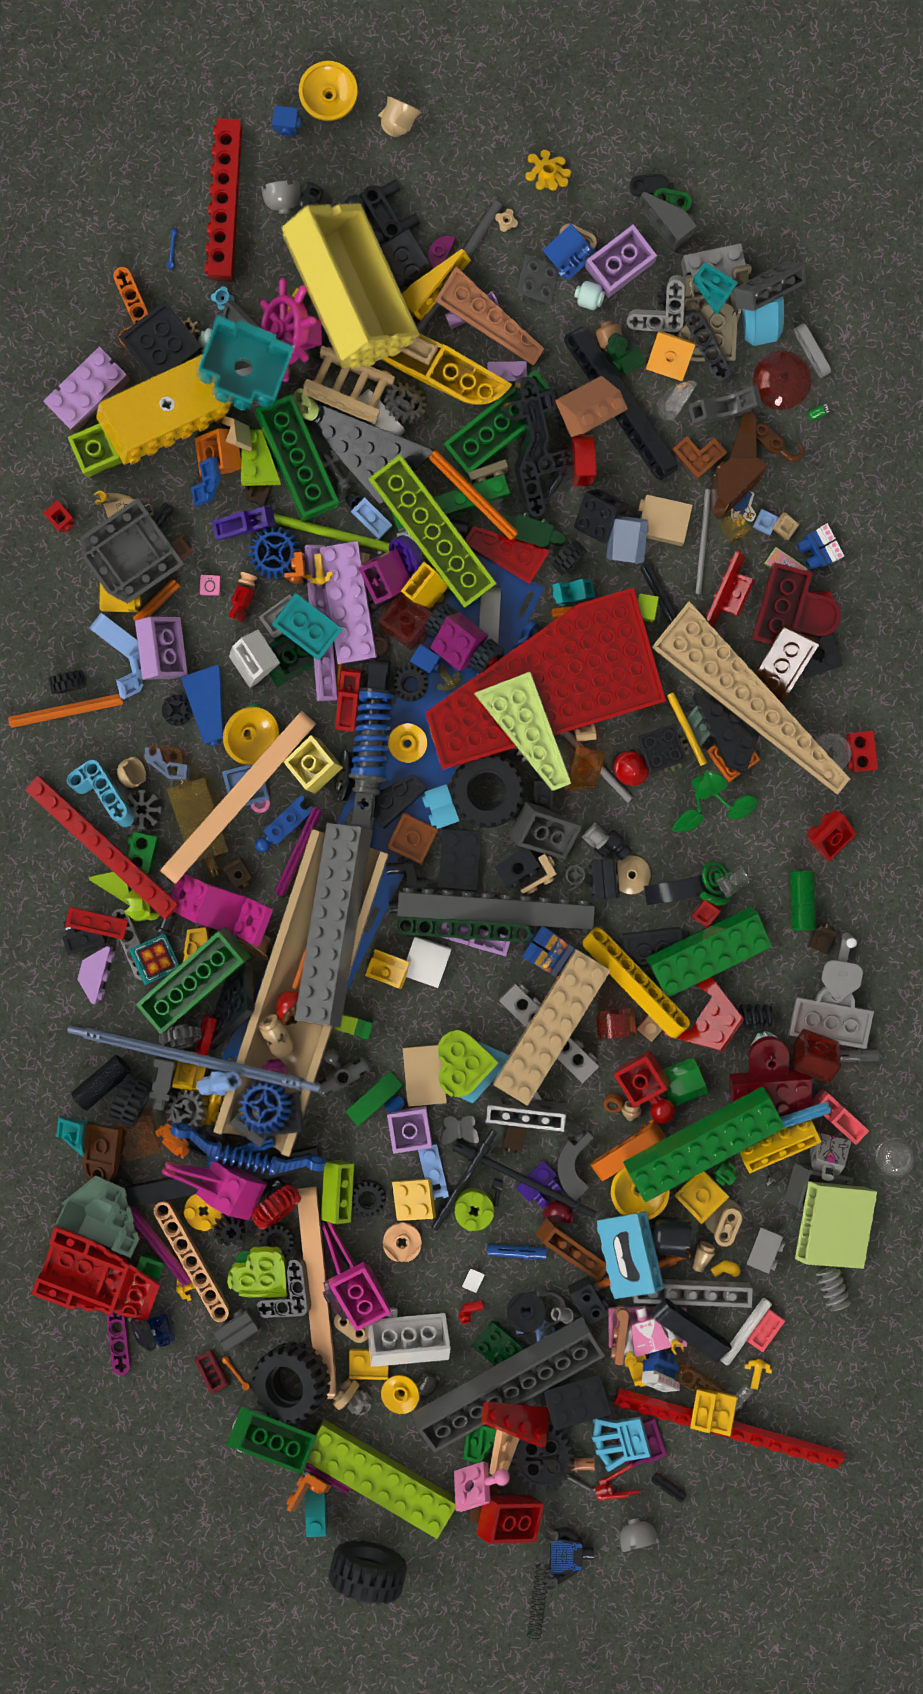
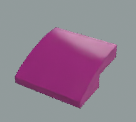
M654 1418L643 1421L651 1456L625 1461L626 1466L634 1463V1467L645 1462L652 1463L667 1456Z

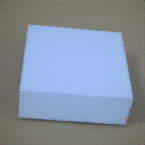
M761 509L753 528L770 536L773 531L772 527L779 517Z

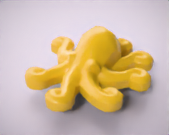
M548 150L541 151L542 161L536 154L528 156V162L534 163L535 167L531 172H527L525 177L528 181H533L536 175H538L537 189L549 188L550 190H556L558 185L561 187L568 185V179L566 178L570 177L571 171L561 167L565 165L563 157L549 160L550 152Z

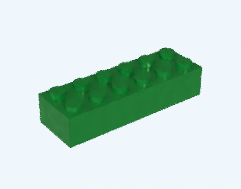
M536 370L528 375V377L536 380L539 391L550 388ZM526 382V384L523 385L524 389H526V386L529 385V382ZM515 386L444 443V450L468 479L469 472L485 466L526 433L523 419H507L501 413V407L504 402L517 398ZM514 405L509 407L508 413L510 416L516 411Z
M291 394L274 401L272 407L268 405V408L262 406L256 408V418L301 521L304 522L338 508L339 501L293 395Z
M749 907L646 957L660 989L668 997H671L771 948L772 945L759 915L752 907Z
M225 927L214 934L142 998L136 1006L157 1031L162 1034L250 959L251 956L228 928Z

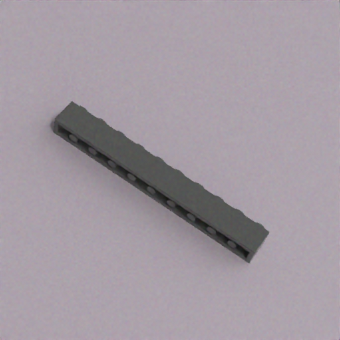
M403 887V890H398L397 916L593 930L595 906L589 900L580 899L578 902H571V899L559 898V901H551L550 897H540L539 900L532 899V896L521 895L520 898H512L513 895L501 894V897H493L492 893H481L480 896L473 895L474 892L470 891L454 894L453 890H442V893L434 892V889L423 888V891H415V888Z

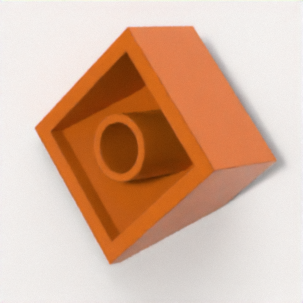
M216 429L195 438L200 477L202 475L199 463L211 457H217L220 474L232 473L241 469L239 447L225 441L230 429Z

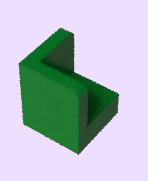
M144 1252L140 1257L137 1269L144 1274L159 1278L165 1263L160 1257Z

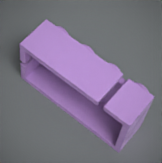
M98 347L59 385L61 390L58 392L55 389L43 402L76 434L97 413L99 403L115 396L130 379Z

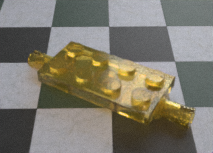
M190 777L189 781L178 780V786L167 789L184 843L215 809L204 777L194 781L190 780ZM222 832L195 861L205 862L209 878L215 877L213 869H215L216 876L222 875L216 858H218L217 855L229 852Z

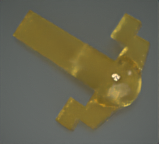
M441 664L437 671L446 684L442 686L440 683L436 688L438 690L441 689L443 692L454 689L461 680L459 678L461 674L459 672L455 673V679L452 680Z

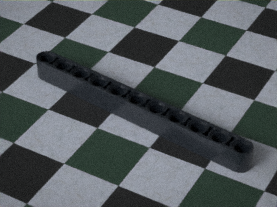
M312 1146L293 1150L290 1156L282 1155V1153L269 1155L268 1161H271L273 1156L289 1160L309 1155L321 1157L319 1146ZM238 1162L234 1163L233 1166L238 1168ZM243 1163L239 1168L261 1180L311 1170L305 1166L270 1176L268 1169L261 1174V1167H258L256 1172H253V1165H250L249 1169L246 1170L245 1163ZM189 1176V1177L194 1178V1179H196V1180L203 1181V1179ZM171 1177L133 1184L130 1188L128 1186L122 1187L125 1188L126 1200L130 1208L194 1195L198 1191L197 1188Z

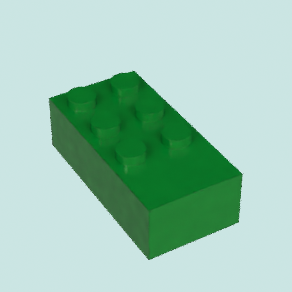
M241 1406L227 1446L302 1475L317 1436Z

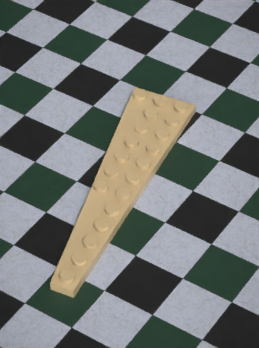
M688 602L652 646V649L838 795L850 778L732 650L728 643L721 638L698 610Z

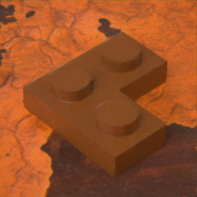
M686 436L671 450L696 479L701 477L727 454L726 450L715 438L699 450Z

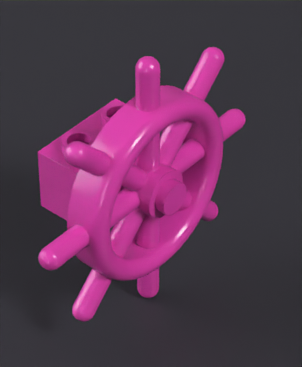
M284 278L279 281V296L270 303L267 300L260 302L261 307L265 311L260 328L277 335L276 340L294 347L282 379L283 382H287L289 380V365L297 361L298 358L303 362L308 361L309 357L304 350L322 345L321 321L316 320L315 317L308 316L306 308L302 303L307 287L301 285L295 297L287 296V281Z

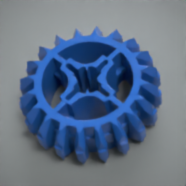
M271 527L270 533L267 528H264L265 535L262 536L258 532L257 535L260 539L252 538L256 545H249V549L254 551L248 554L249 557L254 558L250 563L251 565L257 564L254 568L255 571L262 569L260 572L261 576L268 572V579H271L272 574H274L275 579L279 580V573L282 574L283 578L285 571L288 570L289 573H293L290 568L292 566L291 558H294V552H302L301 549H295L300 543L298 541L293 542L296 537L295 535L289 537V530L282 534V527L278 528V532H276L275 527ZM272 538H280L285 541L283 543L280 542L277 545H273L268 540ZM264 544L267 548V554L261 561L259 553L261 546ZM290 545L291 554L286 562L283 558V552ZM269 546L275 551L280 550L278 554L281 560H279V558L274 555L270 556L272 553ZM276 561L282 566L279 568H269L265 565Z
M262 1080L259 1081V1084L252 1082V1087L247 1086L246 1090L248 1093L241 1094L244 1097V1101H238L239 1104H243V1108H239L238 1111L244 1112L240 1118L241 1120L247 1119L244 1125H251L250 1130H257L260 1134L264 1131L266 1134H270L271 1129L278 1131V1126L283 1127L284 1122L282 1120H289L286 1112H292L291 1109L287 1108V1105H291L292 1101H286L290 1094L284 1093L285 1087L279 1088L280 1085ZM264 1091L258 1101H253L258 1093ZM272 1092L277 1097L278 1105L273 1103ZM258 1104H260V1105L266 1104V1105H268V1106H271L272 1109H271V1108L264 1109V1108L258 1106ZM252 1107L257 1110L259 1120L254 1117ZM276 1111L275 1117L271 1121L266 1122L270 1114Z

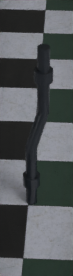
M491 1129L485 1140L480 1142L476 1155L455 1186L445 1205L440 1207L437 1212L439 1215L431 1226L434 1230L438 1231L445 1218L449 1217L451 1214L450 1210L463 1188L473 1175L483 1156L488 1154L491 1149L490 1145L497 1135L495 1130Z

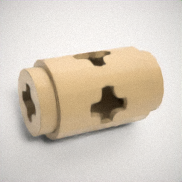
M275 1014L265 1016L259 1022V1030L270 1051L276 1057L288 1055L293 1050V1041L285 1026L282 1025L281 1020Z

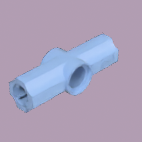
M211 1072V1076L203 1077L200 1081H197L196 1088L202 1095H226L227 1091L235 1090L241 1085V1078H239L236 1072Z

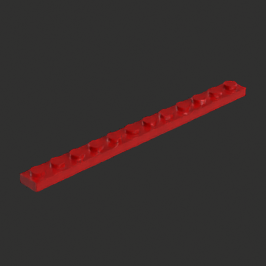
M620 1388L614 1398V1405L622 1409L638 1411L643 1415L648 1414L661 1420L676 1422L678 1425L691 1427L693 1409ZM736 1421L733 1422L731 1436L711 1432L717 1436H725L735 1441L747 1442L756 1447L761 1446L773 1452H782L791 1457L803 1458L809 1462H817L830 1468H839L845 1459V1452Z

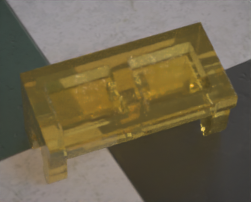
M740 513L738 514L740 519L739 525L733 522L730 516L724 518L720 523L728 544L746 536L752 530L744 516Z

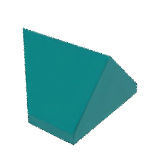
M59 1117L56 1137H61L83 1157L86 1129L89 1121Z

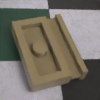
M506 460L469 472L470 484L473 485L503 474L505 475V473H508Z

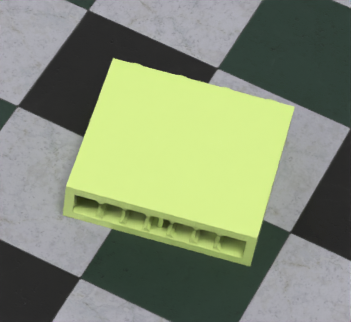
M808 1181L795 1259L808 1265L864 1269L877 1191L861 1186Z

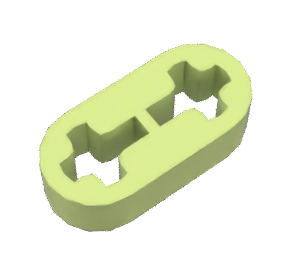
M302 388L297 389L293 397L302 418L309 421L314 420L319 412L317 403L314 398L304 395Z

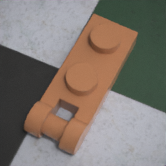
M619 1305L615 1310L618 1325L614 1326L613 1338H616L615 1346L611 1347V1358H613L615 1365H623L629 1317L626 1307Z

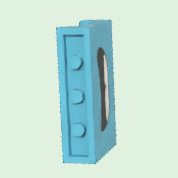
M640 1211L634 1214L597 1220V1231L601 1238V1249L605 1256L606 1271L609 1274L610 1289L614 1299L651 1294L663 1290L664 1286L647 1212Z

